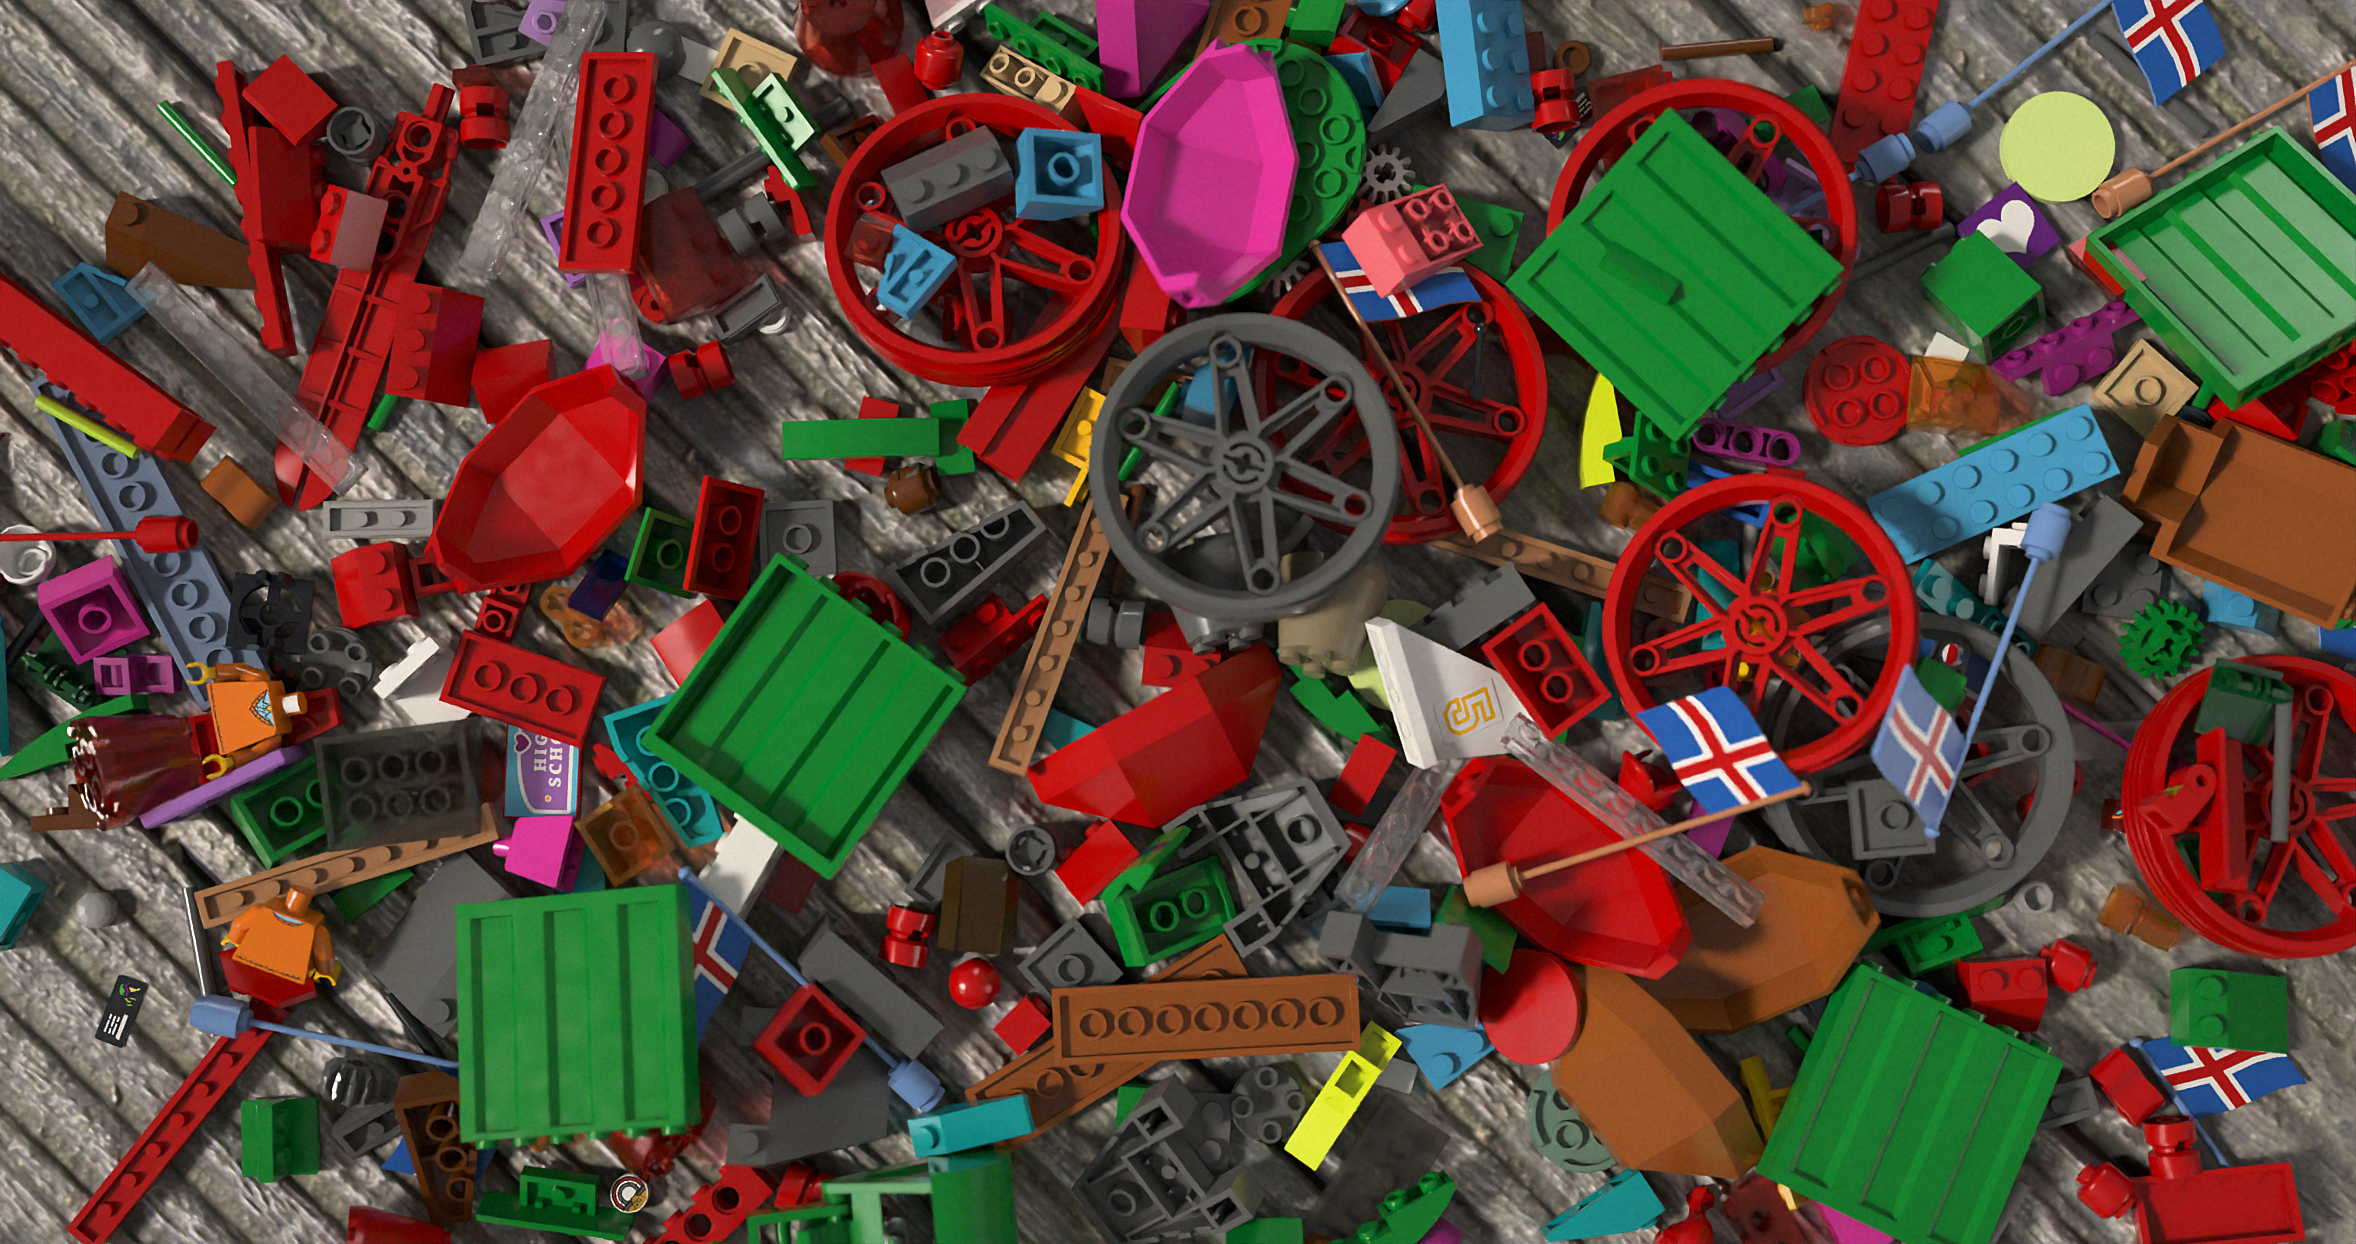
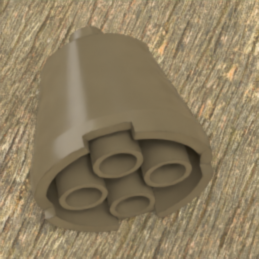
M1317 551L1296 552L1283 556L1278 566L1280 587L1309 575L1330 559H1325V552ZM1368 563L1351 583L1329 600L1308 611L1277 620L1280 652L1278 660L1284 664L1303 668L1302 674L1310 678L1323 679L1325 673L1353 676L1358 660L1369 639L1365 622L1377 616L1379 617L1387 602L1390 582L1388 576L1380 569Z

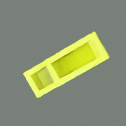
M1600 372L1596 374L1587 394L1580 419L1577 439L1579 491L1609 486L1615 482L1613 465L1602 459L1605 445L1618 442L1623 438L1613 385Z

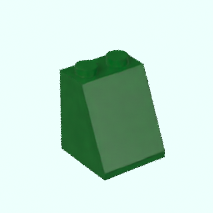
M1979 229L1971 236H1964L1959 239L1952 247L1951 253L1940 262L1935 261L1924 270L1922 278L1919 279L1923 295L1987 366L2046 317L2042 287Z

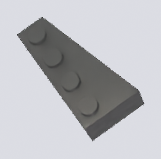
M2106 494L2100 501L2093 497L2079 512L2078 515L2083 520L2074 530H2069L2059 558L2049 559L2048 563L2039 562L2016 623L2020 629L2037 642L2044 637L2144 524ZM2017 585L2001 600V603L2006 606L2001 613L2008 619L2020 592V588Z
M1022 500L979 521L978 524L962 532L958 531L948 536L946 540L929 548L925 547L913 553V556L898 563L894 562L883 569L926 622L936 631H940L1050 540L1053 535L1027 503Z
M1509 561L1406 629L1461 654L1459 649L1472 642L1474 647L1493 636L1494 634L1490 629L1502 621L1505 626H1508L1524 614L1522 608L1536 599L1511 561Z
M826 912L797 944L798 964L801 966L798 969L799 972L812 984L816 985L820 982L830 991L827 995L839 1007L845 1009L848 1005L858 1014L856 1017L857 1021L871 1033L877 1030L887 1038L884 1041L885 1044L896 1055L901 1057L905 1053L914 1060L944 1027L941 1015L906 983L902 982L899 986L895 984L896 976L880 959L874 958L872 961H869L866 958L868 955L867 951L861 946L862 943L851 933L842 936L834 928V923L837 920Z

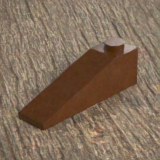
M120 190L105 224L106 267L145 283L160 282L184 286L199 285L223 289L258 290L256 277L252 275L247 261L248 255H251L250 246Z
M440 1070L401 1076L393 1106L431 1223L444 1225L471 1220L478 1149H476V1141L461 1142L459 1079Z

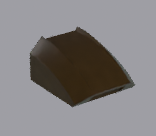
M961 856L946 863L936 937L938 947L952 951L985 953L999 956L1013 954L1021 873L1016 872L1009 865L1008 860Z

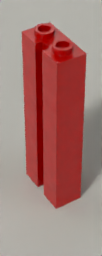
M1092 255L1090 259L1095 262L1096 256ZM1079 273L1075 275L1073 279L1076 281H1084L1087 278H1089L1090 275L1087 273ZM1123 275L1117 295L1104 319L1093 334L1070 356L1052 368L1033 377L1010 384L990 387L957 436V444L963 448L966 446L973 451L975 457L1021 486L1074 407L1084 386H1088L1123 334L1119 324L1129 277ZM1056 290L1023 339L1050 325L1069 308L1077 297Z

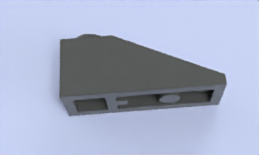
M1418 48L1367 127V150L1430 118L1438 104L1445 108L1448 103L1443 62Z

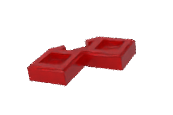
M237 947L219 952L229 989L241 995H250L264 1001L266 1005L277 1009L318 997L312 976L302 985L232 959Z

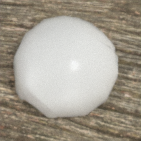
M18 524L7 527L1 534L43 532L33 526ZM51 541L0 542V573L11 583L28 586L41 582L48 577L56 564V548Z

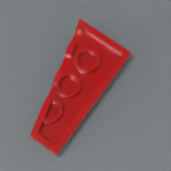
M337 687L303 693L307 701V712L290 717L292 733L282 737L281 746L277 749L302 745L344 724ZM212 713L186 718L200 787L213 781L207 778L208 775L221 771V766L218 762L210 761L207 764H202L206 757L214 754L220 755ZM226 754V755H220V756H222L223 758H227V754ZM231 768L227 769L223 775H226L232 772L233 770H231Z

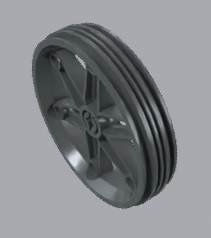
M1235 313L1209 317L1184 325L1147 347L1127 366L1108 392L1099 411L1091 438L1088 471L1092 501L1102 531L1124 568L1143 587L1169 605L1191 615L1219 622L1252 624L1280 620L1308 611L1339 593L1362 572L1382 544L1394 515L1401 480V452L1395 420L1386 398L1367 369L1348 350L1320 331L1293 320L1258 313ZM1242 348H1261L1291 355L1314 366L1328 376V378L1260 423ZM1223 349H1231L1237 354L1236 358L1228 363L1219 361L1216 356ZM1210 353L1216 430L1136 409L1146 394L1164 376L1182 364ZM1236 378L1248 431L1235 432L1229 435L1225 379ZM1332 388H1339L1347 396L1340 402H1331L1326 398L1325 394ZM1352 404L1364 424L1370 443L1373 462V479L1370 494L1294 460ZM1315 406L1320 414L1278 453L1276 447L1267 438ZM1141 421L1146 427L1139 435H1129L1125 432V429L1130 422ZM1162 432L1214 447L1208 464L1156 441L1158 433ZM1122 442L1195 475L1190 482L1136 532H1134L1124 512L1119 492L1118 462ZM1245 461L1251 462V470H1246L1244 475L1239 474L1238 466H1243ZM1281 472L1334 495L1332 505L1275 489L1279 483ZM1212 484L1215 491L1222 498L1174 530L1169 522L1206 487ZM1353 500L1360 501L1365 505L1366 511L1361 516H1351L1345 511V505ZM1260 502L1265 558L1254 560L1241 505ZM1273 505L1356 528L1346 544L1327 563L1309 575L1280 587ZM1230 512L1249 592L1220 590L1198 584L1175 573L1160 562L1159 559ZM1157 533L1163 536L1162 545L1152 550L1145 548L1142 543L1148 534ZM1259 574H1268L1275 582L1270 589L1260 591L1252 584L1254 578Z
M1919 612L1920 639L1936 640L1929 658L1964 677L1970 660V653L1979 656L1992 665L2002 635L1966 619L1945 614ZM1890 613L1863 619L1843 627L1813 647L1833 669H1840L1846 683L1864 701L1868 699L1873 690L1843 662L1864 650L1890 642ZM2010 641L1998 671L2015 688L2023 700L2032 722L1975 730L1970 744L2005 739L2007 746L2006 750L1964 761L1952 790L1981 829L1973 835L1946 809L1940 822L1985 865L1949 882L1930 886L1904 887L1894 885L1907 855L1863 859L1858 876L1868 889L1877 912L1904 917H1934L1968 910L1988 902L2014 886L2040 862L2053 844L2063 825L2073 793L2075 776V754L2071 729L2061 701L2048 678L2032 659ZM1954 644L1958 649V658L1954 663L1948 665L1943 660V650L1947 645ZM1804 656L1791 668L1815 688L1819 685L1826 695L1831 690L1827 680ZM1784 679L1771 700L1761 730L1774 753L1790 750L1796 723L1808 700L1805 695ZM1850 697L1841 699L1836 705V708L1844 718H1851L1857 713L1856 709L1848 701ZM1957 709L1955 711L1951 710L1948 713L1953 721H1955ZM2033 729L2037 734V742L2032 748L2026 749L2022 743L2023 735L2028 730ZM1960 731L1963 737L1965 736L1966 731ZM1877 736L1866 744L1869 750L1855 753L1826 770L1802 777L1812 787V791L1808 796L1804 795L1800 798L1790 797L1764 805L1775 833L1790 854L1843 867L1833 860L1814 840L1801 819L1796 806L1848 799L1847 785L1824 788L1822 778L1875 763L1872 751L1877 741ZM2039 756V777L2033 803L2024 823L2010 841L1960 778ZM1877 766L1879 777H1884V775ZM1998 839L2001 843L2000 853L1994 858H1988L1986 855L1988 843ZM1877 864H1885L1887 868L1885 878L1879 882H1872L1870 877L1872 868Z

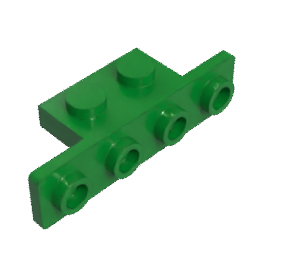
M991 2L984 7L987 30L995 39L1004 40L1017 48L1023 56L1027 58L1032 57L1045 65L1053 74L1062 75L1076 86L1078 84L1102 96L1106 94L1104 71L1092 64L1100 56L1098 42L1044 10L1027 25Z
M714 68L710 74L717 83L719 93L729 100L737 110L740 122L753 132L760 142L759 146L762 152L772 159L781 171L783 181L796 191L814 190L819 184L799 155L822 133V130L782 75L771 72L752 92L735 69Z
M2002 893L1988 902L1957 913L1934 917H1903L1897 921L1896 925L1883 929L1882 926H1877L1858 955L1862 957L1894 945L1910 978L1980 955L1984 947L1969 919L2000 908L2005 894Z
M525 1165L520 1174V1195L494 1191L486 1192L476 1211V1220L496 1225L503 1224L532 1230H546L569 1235L603 1238L610 1241H626L635 1222L636 1213H625L615 1208L600 1207V1176Z

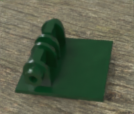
M54 629L37 652L29 650L23 655L21 662L25 664L23 673L79 711L84 712L90 709L99 695H96L93 659L77 665ZM119 647L100 656L122 655L129 652L123 647Z
M2217 657L2193 731L2206 734L2216 727H2222L2225 729V738L2240 739L2242 743L2260 746L2273 705H2283L2293 699L2294 691L2286 682L2281 681L2283 672Z

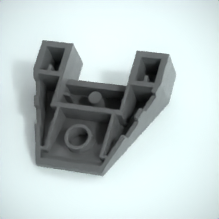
M1312 778L1195 806L1162 827L1165 833L1182 826H1187L1192 830L1177 852L1181 860L1217 840L1256 904L1222 925L1242 958L1275 939L1284 930L1352 845L1351 840Z
M1345 909L1344 912L1329 910L1316 954L1331 970L1339 975L1348 973L1356 977L1354 982L1356 987L1366 990L1367 986L1378 992L1377 1001L1406 1021L1472 1031L1477 1029L1484 944L1469 925L1455 921L1450 922L1449 925L1434 923L1430 938L1379 932L1368 921L1364 913L1355 909Z
M742 1008L739 1047L742 1051L754 1052L749 1045L779 1009ZM859 1045L822 1093L804 1097L775 1071L769 1126L730 1123L726 1164L729 1167L770 1169L797 1160H804L831 1151L842 1150L887 1138L891 1087L888 1085L891 1077L888 1075V1071L891 1066L876 1052Z
M1176 1073L1146 1089L1071 1188L1113 1244H1148L1159 1242L1163 1237L1177 1235L1180 1239L1191 1238L1194 1233L1211 1231L1212 1234L1225 1233L1254 1218L1266 1193L1244 1163L1214 1178L1178 1131L1186 1125L1198 1102Z

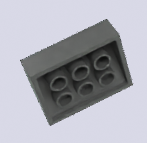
M468 850L451 854L366 964V967L416 1018L441 1037L446 1038L458 1033L455 905L530 897Z

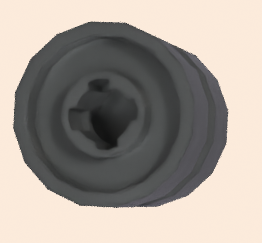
M345 107L337 110L331 116L327 125V137L330 144L352 162L363 167H373L377 157L383 155L391 140L388 137L390 134L389 130L368 112L358 107Z
M763 191L744 201V209L740 210L734 207L717 217L728 239L743 260L761 250V242L766 241L771 244L788 233ZM760 220L756 227L753 228L751 226V223H755Z
M1093 595L1086 643L1107 646L1111 641H1115L1118 648L1139 651L1145 603L1124 600L1119 605L1116 604L1114 598Z
M1027 825L1019 828L1009 837L1006 844V857L1009 865L1016 872L1023 875H1037L1044 872L1054 862L1057 855V842L1054 835L1041 825Z

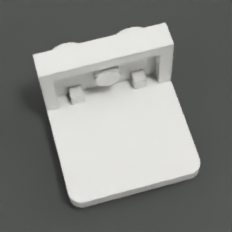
M2012 523V529L1993 528L1992 536H1986L1983 555L1984 559H1989L1988 573L1981 575L1979 584V596L1985 597L1984 603L1986 605L2003 608L2001 600L2005 597L2010 549L2024 550L2020 547V543L2028 524Z
M423 637L410 646L407 650L409 656L400 664L394 663L380 674L381 682L373 689L383 700H396L431 740L442 741L473 712L439 701L455 651L443 638L429 637L426 639Z

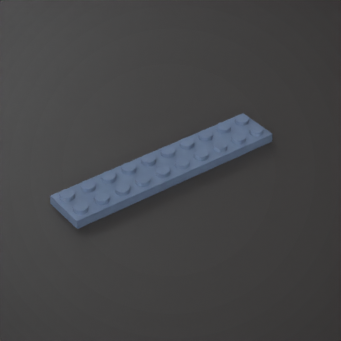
M47 374L28 383L35 399L44 393L133 442L135 437L127 432L122 433L103 420L106 416L97 410L93 412L74 399L76 396L68 389L65 391L45 378ZM42 410L106 532L135 531L137 524H140L145 516L184 515L187 519H190L156 453L153 455L143 449L141 455L134 460ZM200 536L195 549H188L186 553L160 554L145 553L142 547L137 545L135 539H110L185 681H198L202 677L203 672L200 667H185L192 662H201L206 667H211L214 663H245L266 671L270 678L274 677L262 652L226 648L232 596ZM241 618L242 624L245 627L246 631L250 635H252L244 618ZM207 679L206 682L200 685L187 683L202 712L211 711L206 684L214 683L212 679Z

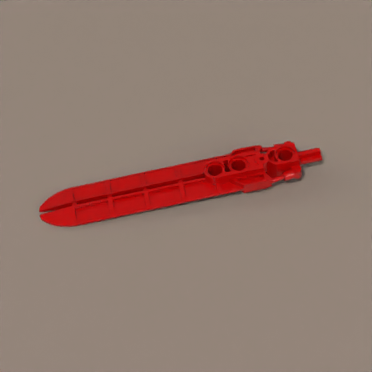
M433 83L422 117L410 112H399L397 114L396 123L388 136L391 140L383 155H379L374 163L364 194L389 201L370 274L340 268L275 453L274 475L277 490L283 503L291 508L311 460V467L297 510L308 511L320 505L337 490L343 481L393 345L403 281L415 283L434 227L440 222L451 191L452 182L450 181L453 161L457 162L461 145L460 133L444 125L456 92L444 85ZM431 132L430 143L421 148V138L426 133ZM395 148L402 160L397 167L389 160ZM444 167L441 178L431 179V173ZM405 202L406 211L404 215L396 218V208L399 204ZM392 237L394 241L393 247L388 253H384L383 245L388 238ZM381 263H382V266H381L379 275H378V277H377V274H378L380 265H381ZM376 277H377V280H376L374 289H373V291H372V288H373L375 279H376ZM345 364H346V367H345L343 376H342V378H341V375H342L344 366H345ZM340 378H341V381H340L338 390H337V392H336V389H337L339 380H340Z

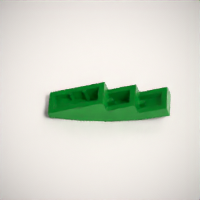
M875 418L782 422L783 460L940 456L939 418Z
M127 694L92 707L55 726L24 747L0 768V781H15L85 760L83 744L118 734L114 719L150 709L146 694Z

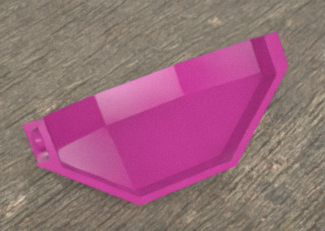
M1095 0L1100 68L1104 71L1106 94L1104 96L1127 107H1138L1143 103L1209 17V0Z
M1217 37L1141 121L1120 218L1163 291L1186 308L1220 304L1281 256L1300 158L1271 50L1256 53L1247 44H1235L1229 47Z

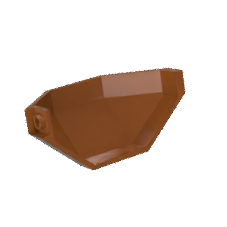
M1756 845L1672 882L1693 935L1691 943L1681 961L1658 980L1628 973L1624 974L1665 1007L1687 1033L1732 1035L1830 994L1880 923V919L1868 889L1855 870Z
M1560 959L1571 970L1581 989L1583 997L1580 998L1581 1019L1579 1026H1581V1031L1572 1048L1562 1057L1551 1061V1085L1620 1166L1638 1170L1741 1179L1760 1161L1765 1150L1741 1095L1672 1014L1627 975L1619 971Z

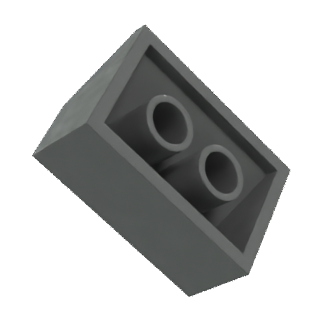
M985 125L881 171L908 230L917 235L1015 191L1011 168L996 138Z

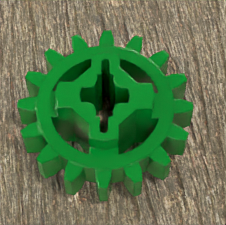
M2161 599L2158 607H2154L2148 602L2145 604L2146 612L2140 614L2134 611L2132 613L2135 618L2133 624H2123L2128 634L2118 637V641L2124 646L2119 650V654L2126 660L2125 664L2135 673L2138 672L2143 678L2147 679L2152 674L2157 680H2162L2165 671H2168L2174 677L2177 675V667L2179 665L2186 668L2190 666L2187 660L2190 655L2199 656L2200 652L2194 647L2195 644L2202 643L2205 640L2198 633L2204 628V624L2197 619L2198 615L2188 606H2184L2178 600L2170 604L2166 599Z

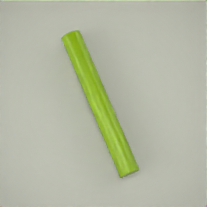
M44 393L36 398L34 404L39 409L134 460L141 455L143 449L129 439Z

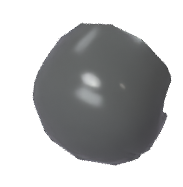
M646 20L635 26L629 33L627 52H655L659 57L657 81H666L679 73L686 61V52L682 38L675 27L663 20Z

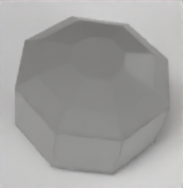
M2025 879L2015 886L2013 902L2021 913L2042 916L2052 909L2055 894L2047 882Z
M108 892L86 893L76 903V918L85 928L107 927L117 917L118 902Z

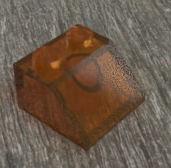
M1922 355L1912 356L1906 430L1969 439L1998 435L2001 396L1983 364Z
M634 783L574 823L614 887L632 879L678 847L637 783Z

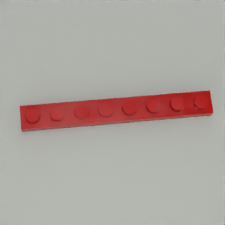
M232 60L217 62L218 77H215V87L218 95L223 99L225 112L221 113V120L225 131L230 136L231 147L228 148V158L237 174L238 183H235L234 191L244 212L245 219L241 220V229L244 237L249 241L251 255H248L247 261L252 275L256 277L258 290L254 292V299L258 310L263 315L264 327H261L262 341L269 351L282 358L296 356L298 352L279 252L255 240L248 127L256 125L252 104L242 96L243 90L248 86L246 72Z
M252 997L248 1002L249 1010L254 1011L253 1019L283 1025L293 1013L290 1007L277 1009L266 1005L264 1001ZM251 1026L247 1033L242 1032L238 1039L221 1036L65 1230L83 1244H107L277 1031Z

